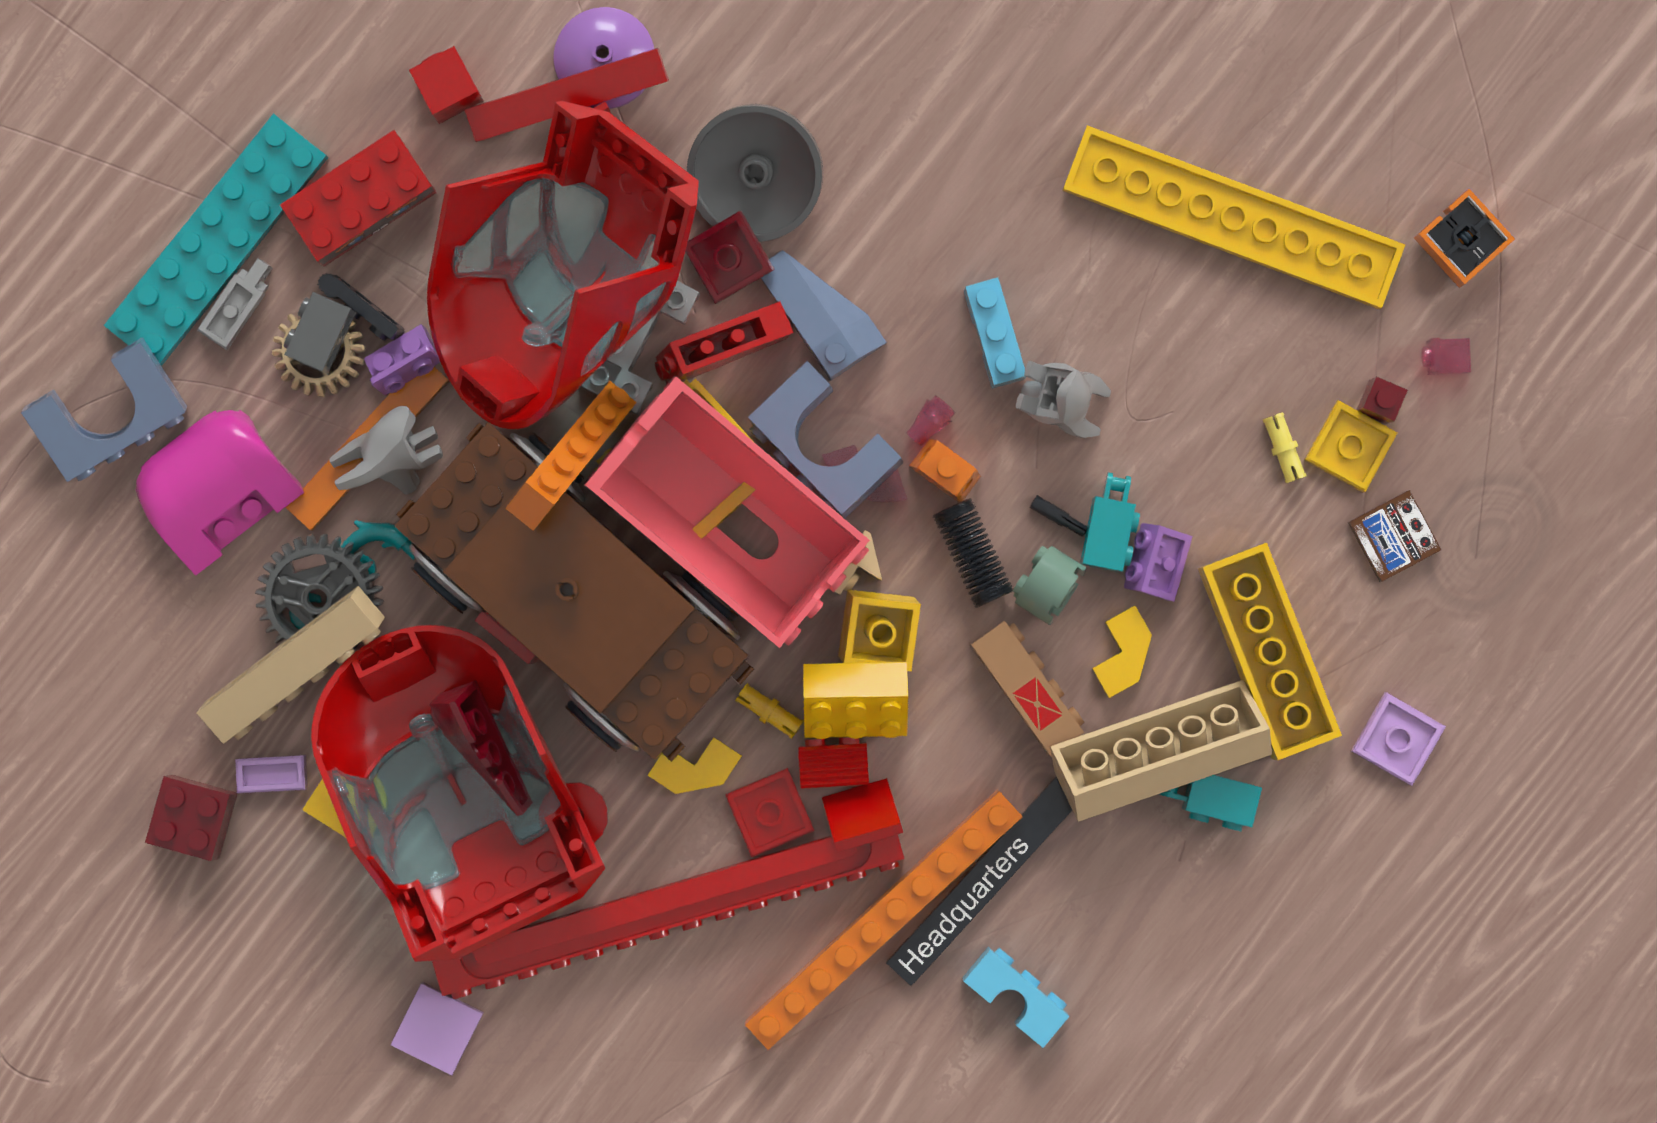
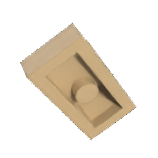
M866 530L863 532V535L870 540L865 546L869 551L857 565L850 563L843 574L846 575V578L834 591L838 595H841L843 590H852L860 575L855 573L858 567L882 581L872 536Z

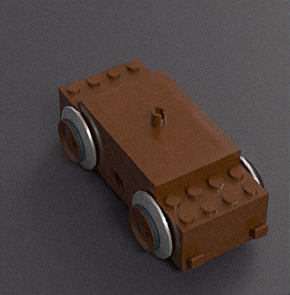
M488 422L483 426L481 423H478L466 437L470 441L469 444L416 502L410 499L396 514L401 519L395 524V527L412 542L409 547L417 560L414 567H411L412 571L458 612L463 614V611L467 610V606L480 612L487 611L565 681L563 686L571 698L567 705H565V708L611 750L617 752L621 745L637 752L642 748L654 760L663 753L672 762L686 747L677 738L678 735L731 676L741 685L755 670L746 662L750 655L711 621L712 619L738 640L740 636L731 622L735 621L738 615L689 572L684 573L680 577L665 571L663 574L687 595L685 598L567 491L560 497L535 530L530 529L505 508L553 449L534 432V435L529 436V440L511 433L510 437L533 457L531 460L492 424ZM579 474L568 489L584 502L586 497L577 484L581 483L584 477Z

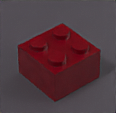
M176 775L163 776L145 843L208 861L219 859L238 793Z

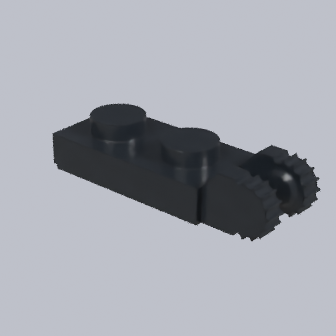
M331 273L322 274L317 284L319 289L329 298L343 300L345 302L344 306L356 312L354 316L356 319L359 320L362 316L372 324L369 330L384 341L387 338L395 340L404 334L405 328L344 279Z

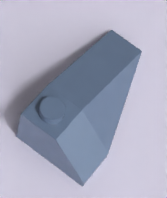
M782 250L769 259L775 270L762 277L761 280L776 302L781 301L787 318L830 381L887 343L868 314Z

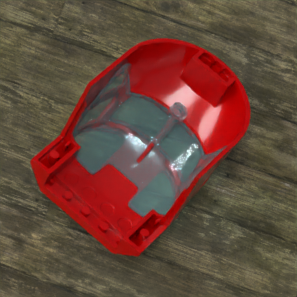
M565 101L555 102L543 162L446 185L427 285V311L431 335L440 363L458 395L482 419L500 428H526L547 417L565 403L609 357L663 308L676 286L697 207L699 180L611 113Z
M422 625L396 630L378 637L357 650L344 661L327 682L317 702L312 721L311 742L316 764L350 849L390 901L415 962L457 960L583 898L606 869L579 808L563 780L509 670L497 652L479 637L457 628L439 625ZM474 680L477 681L533 801L532 805L523 815L517 817L443 735L440 726L434 723L429 704L440 693Z

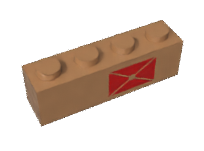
M1002 621L971 643L970 646L1045 752L1051 757L1050 746L1084 734L1080 726L1085 722L1073 706L1067 709L1060 698L1065 694L1054 679L1047 681L1040 670L1045 668L1037 654L1034 651L1028 654L1022 646L1021 642L1025 638L1014 623L1008 626L1005 621Z

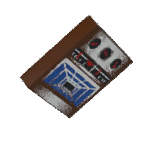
M1410 490L1348 522L1379 582H1383L1441 551Z

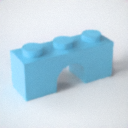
M999 278L966 286L964 295L972 323L975 324L983 352L982 357L991 388L1024 380L1026 378L1024 376L1025 367Z
M987 947L962 977L963 981L989 1003L1004 990H1015L1024 996L1025 1006L1020 1016L1015 1020V1024L1044 1048L1069 1018L1068 1013L1063 1010L1067 1004L1052 991L1047 996L1037 987L1041 982L1026 969L1019 973L1013 968L1011 964L1015 960L998 947L994 952L990 947Z

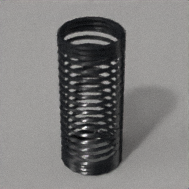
M969 498L934 514L932 518H935L934 521L938 525L937 528H944L940 531V534L947 533L942 538L944 540L949 539L945 545L953 544L948 547L949 551L954 550L950 556L958 555L953 558V561L961 560L955 566L961 567L958 572L967 571L960 578L970 576L963 581L964 584L970 583L965 589L974 588L968 594L972 595L980 592L971 597V601L975 605L974 607L978 608L1012 592L1013 588L1011 582H1007L1009 578L998 580L1006 575V572L999 573L1004 567L1001 566L993 569L999 566L1001 561L989 564L999 558L997 555L988 558L995 554L996 550L984 553L993 548L994 545L991 544L980 548L991 542V539L979 542L988 537L989 534L985 533L975 537L984 532L986 528L971 532L981 527L983 523L980 522L968 527L981 519V517H976L966 521L977 515L978 512L975 511L960 517L976 507L972 499Z

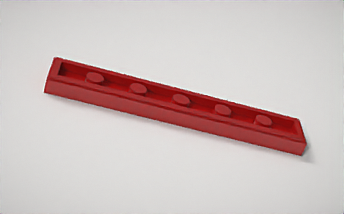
M655 48L466 108L465 113L475 142L551 119L555 102L565 101L589 107L668 82L669 79L659 48Z

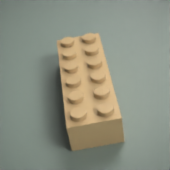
M1243 680L1050 746L1054 772L1078 822L1272 755L1270 728Z

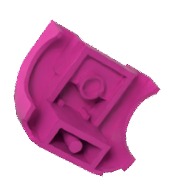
M240 409L239 411L226 410L216 412L215 410L193 424L141 466V472L136 480L135 489L145 515L154 529L195 576L223 555L221 549L272 510L278 513L304 493L300 482L276 458L259 435L251 418Z

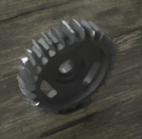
M310 534L306 537V545L301 537L295 538L293 541L295 549L289 543L282 545L281 548L284 555L278 551L271 555L276 565L267 562L263 566L270 575L263 574L258 577V581L266 584V587L259 588L255 592L257 595L265 596V600L257 603L256 608H266L267 613L262 615L259 620L271 621L272 624L266 629V633L278 631L279 635L275 639L276 644L284 639L287 640L298 632L288 622L282 612L286 607L307 625L357 586L362 589L376 607L381 606L384 602L383 599L374 598V594L382 591L383 586H373L372 582L380 576L379 573L369 574L367 571L374 564L373 561L363 564L360 560L365 552L362 550L355 555L352 554L353 542L348 543L344 548L340 547L341 537L339 536L329 544L328 534L321 535L319 543L316 542L315 535ZM314 554L324 555L326 564L295 572L293 560ZM321 589L326 593L327 603L324 607H315L310 603L309 593L311 590Z

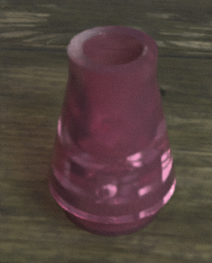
M935 395L931 400H926L911 428L906 433L917 444L922 446L925 441L953 422L951 418L956 412L945 401Z

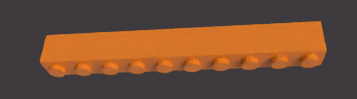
M996 790L748 1017L745 1026L769 1050L1023 816L1000 791Z

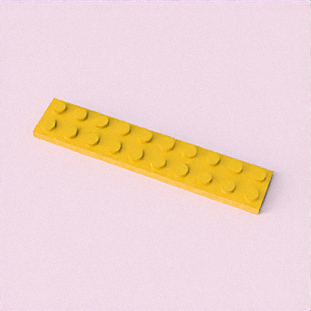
M1088 125L1062 190L1379 310L1383 307L1405 248L1403 243Z

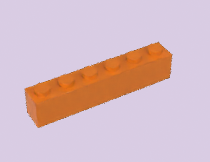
M609 381L529 477L505 509L534 531L637 402L625 390Z

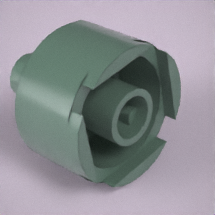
M1041 546L1031 562L1033 564V571L1029 577L1025 574L1021 576L1013 589V596L1016 598L1015 604L1048 625H1051L1053 623V616L1051 614L1059 616L1079 585L1076 583L1079 577L1077 573L1084 576L1087 568L1053 546L1049 547V549Z

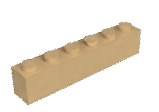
M357 586L207 699L197 711V714L223 744L233 736L239 740L253 728L251 723L257 718H260L262 721L266 720L278 709L276 704L285 699L287 702H290L304 690L302 685L308 680H311L313 683L320 680L329 671L327 666L336 660L338 664H341L355 652L353 647L362 641L366 645L376 638L381 632L378 627L384 620V615L362 589Z

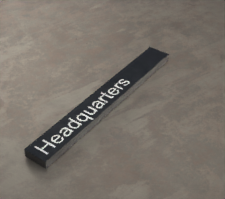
M1057 776L1021 814L1023 817L992 845L886 961V964L910 986L919 979L1070 814L1072 808Z

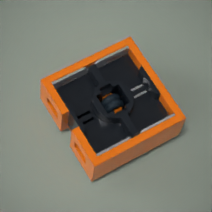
M1470 189L1460 195L1443 211L1446 214L1444 218L1439 215L1414 237L1459 288L1465 285L1515 240Z

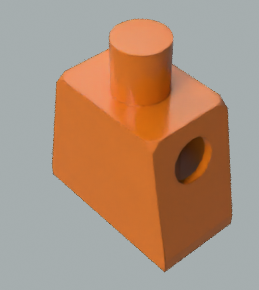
M928 439L909 465L910 468L958 503L964 501L981 477L974 466L934 439Z

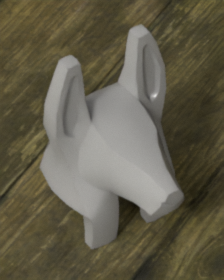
M1028 361L1024 376L1034 381H1026L1023 385L1021 394L1019 393L1016 408L1026 412L1039 422L1058 426L1069 435L1079 438L1099 436L1101 429L1090 423L1085 416L1092 394L1110 397L1111 390L1104 381L1092 373L1080 372L1064 363L1040 365Z
M398 406L392 409L369 432L355 438L330 458V463L334 468L352 460L363 458V461L354 469L335 480L336 487L339 490H347L381 478L396 486L404 494L412 493L420 483L415 469H423L443 457V451L439 444L416 453V450L438 439L435 428L431 426L413 435L411 429L416 417L407 406Z

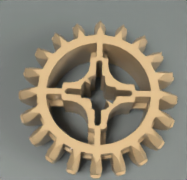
M289 314L287 317L292 323L291 327L288 328L284 324H280L278 327L282 332L286 333L284 338L274 336L273 338L275 343L282 345V349L272 350V355L283 357V360L278 361L274 366L277 370L287 368L282 374L281 379L287 382L294 378L291 388L296 391L304 384L303 391L308 396L313 393L315 386L319 397L325 396L326 386H328L332 394H337L338 387L336 383L338 381L344 387H349L350 383L345 376L350 374L357 378L359 375L356 370L352 369L353 363L357 365L364 364L363 359L355 357V353L365 351L364 345L354 344V342L363 338L360 331L350 333L356 326L355 321H352L339 349L341 351L342 347L345 346V354L340 366L334 372H332L333 367H331L329 374L322 373L323 377L311 378L304 376L298 370L296 365L301 364L300 362L284 355L287 350L284 348L285 339L291 329L296 330L300 321L293 314Z

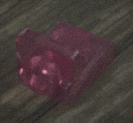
M1431 338L1426 341V346L1422 348L1423 367H1427L1428 375L1470 373V338Z

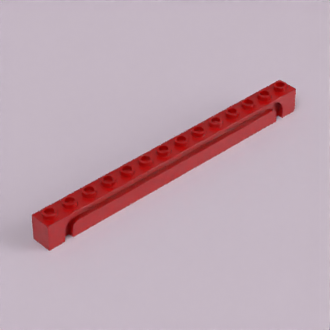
M831 835L528 925L457 960L432 961L442 996L451 994L453 999H458L472 994V987L484 984L486 990L506 984L504 980L506 977L516 974L519 980L538 974L537 968L550 965L551 970L559 969L570 965V958L583 955L584 960L604 955L603 948L616 945L617 950L626 949L637 945V938L649 935L650 941L670 935L668 930L670 928L682 925L683 931L702 926L701 919L715 916L716 921L735 916L734 909L747 906L749 911L757 910L768 906V899L780 896L781 901L794 899L801 896V889L813 886L814 892L834 886L833 880L845 876L847 882L861 879L867 876L865 870L879 867L880 872L899 867L898 861L905 858L898 835L837 852Z

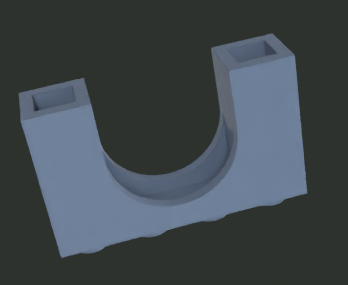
M143 337L116 352L111 358V362L129 387L135 401L134 417L121 430L109 434H98L84 429L71 416L55 390L48 392L23 408L21 414L67 482L75 477L78 481L87 478L96 471L95 465L104 460L108 464L114 462L125 454L123 449L134 442L137 446H140L155 436L153 431L163 425L166 429H169L184 419L182 414L186 412L187 405Z
M806 361L748 416L753 424L749 430L762 444L768 440L777 449L773 455L785 468L792 465L800 473L796 478L811 491L815 488L823 497L822 500L845 519L903 464V460L879 434H876L850 460L837 466L817 465L801 453L798 437L803 421L833 392L827 380Z

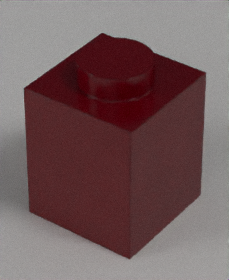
M1376 376L1368 381L1357 410L1384 424H1390L1396 420L1408 390Z

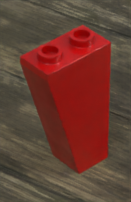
M781 301L670 342L655 357L657 360L655 362V369L660 380H665L666 384L675 376L684 382L686 379L690 380L787 339L794 332Z

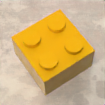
M847 589L838 657L843 663L907 662V671H912L921 604L915 597Z

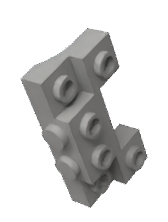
M677 281L669 300L663 308L609 357L580 387L598 395L608 382L611 381L617 387L625 390L637 402L630 412L638 415L641 410L640 407L648 391H651L653 384L631 373L661 313L685 325L688 319L687 316L695 301L698 300L700 293ZM666 282L643 296L638 301L636 309L648 308L660 297ZM613 325L594 346L591 356L597 357L607 349L617 326Z

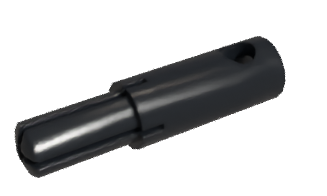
M1036 495L1029 507L1061 527L1065 526L1080 536H1083L1087 531L1088 527L1038 495Z

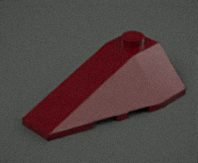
M474 680L440 693L429 704L434 723L440 726L443 735L517 817L523 815L532 805L533 801L477 681Z

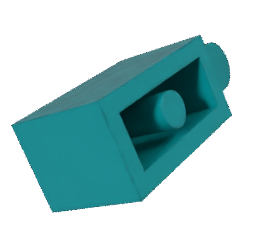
M1108 472L1102 497L1095 496L1092 499L1080 564L1115 572H1122L1124 566H1130L1133 555V546H1128L1130 533L1137 532L1140 513L1135 512L1136 504L1127 502L1131 485L1130 476H1126L1123 479L1113 477V473ZM1110 490L1122 492L1121 500L1109 499Z
M1212 775L1189 783L1185 796L1177 794L1179 787L1159 794L1182 800V809L1190 812V819L1209 823L1210 817L1223 820L1222 827L1242 832L1243 825L1253 827L1262 787Z

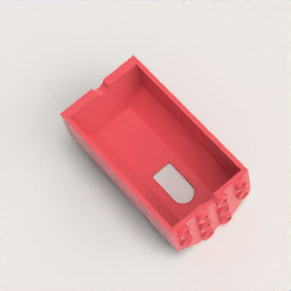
M675 376L663 388L664 391L654 398L601 461L596 472H593L584 482V485L780 648L783 643L789 646L801 632L798 625L806 616L812 619L824 603L820 598L826 590L829 589L834 592L845 580L846 575L843 572L850 563L857 565L869 551L865 546L870 540ZM743 482L756 490L742 504L773 529L778 538L776 551L765 559L752 557L717 527L713 528L702 539L692 530Z

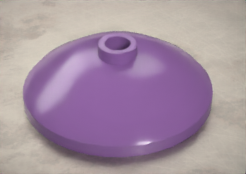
M610 7L589 9L572 18L560 32L554 48L555 71L558 79L654 49V45L647 29L631 14ZM601 48L609 50V55L604 59L597 57V51ZM645 89L605 102L609 109L621 107L636 99ZM598 103V104H595V105H592V106H589V107H593V108H594V107L600 105L601 103Z

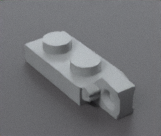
M257 258L248 272L241 269L238 275L234 274L197 331L228 350L265 296L269 286L264 281L271 272L272 267Z

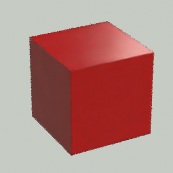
M455 46L443 52L435 53L424 59L419 65L409 69L427 106L439 124L464 112L466 108L473 107L484 101Z

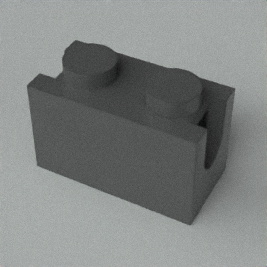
M312 292L310 299L306 297L299 308L298 316L301 319L296 330L291 329L285 339L284 348L287 350L284 355L328 375L356 312L351 308Z

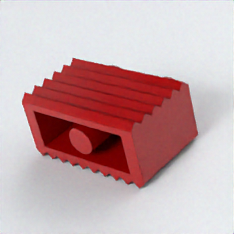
M840 737L839 744L825 745V739L805 740V746L798 747L801 789L869 785L867 743H860L859 738Z

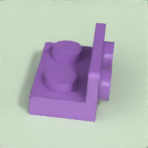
M422 324L364 358L372 375V378H370L372 386L383 395L399 391L404 387L405 383L417 376L429 373L435 365L440 363L434 343L427 329Z
M1142 523L1140 530L1135 536V548L1130 566L1126 568L1124 588L1174 602L1193 536L1160 525Z

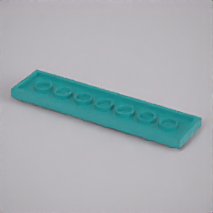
M273 113L104 326L128 345L143 337L162 366L229 283L234 274L237 273L285 213L280 204L303 190L329 157Z

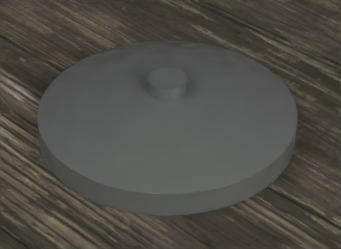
M740 105L714 117L697 135L687 161V172L699 180L696 208L704 219L714 226L736 212L742 211L759 242L777 239L800 226L815 207L823 185V161L812 134L793 115L769 105Z

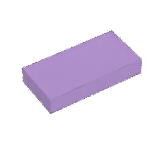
M306 755L235 759L237 793L307 789Z

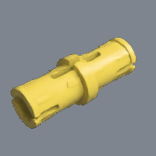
M1282 412L1274 416L1278 429L1272 416L1263 419L1274 447L1271 449L1273 456L1277 455L1285 482L1289 483L1295 480L1291 467H1293L1297 479L1306 477L1307 475L1296 451V447H1298L1297 441L1292 440L1284 413Z

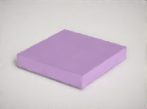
M1384 692L1351 752L1412 786L1446 726Z
M422 982L391 1046L453 1075L484 1012L458 999H453L450 995L442 996L440 990Z

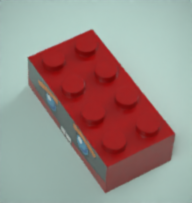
M392 130L281 203L280 206L316 261L325 267L437 192L395 130Z

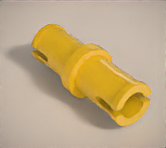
M748 683L743 687L735 700L760 717L759 721L764 724L770 723L789 736L790 739L796 735L804 722L779 706L780 701L775 698L770 700Z

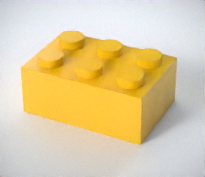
M907 662L803 664L805 738L850 737L858 739L862 737L895 738L897 736H907Z

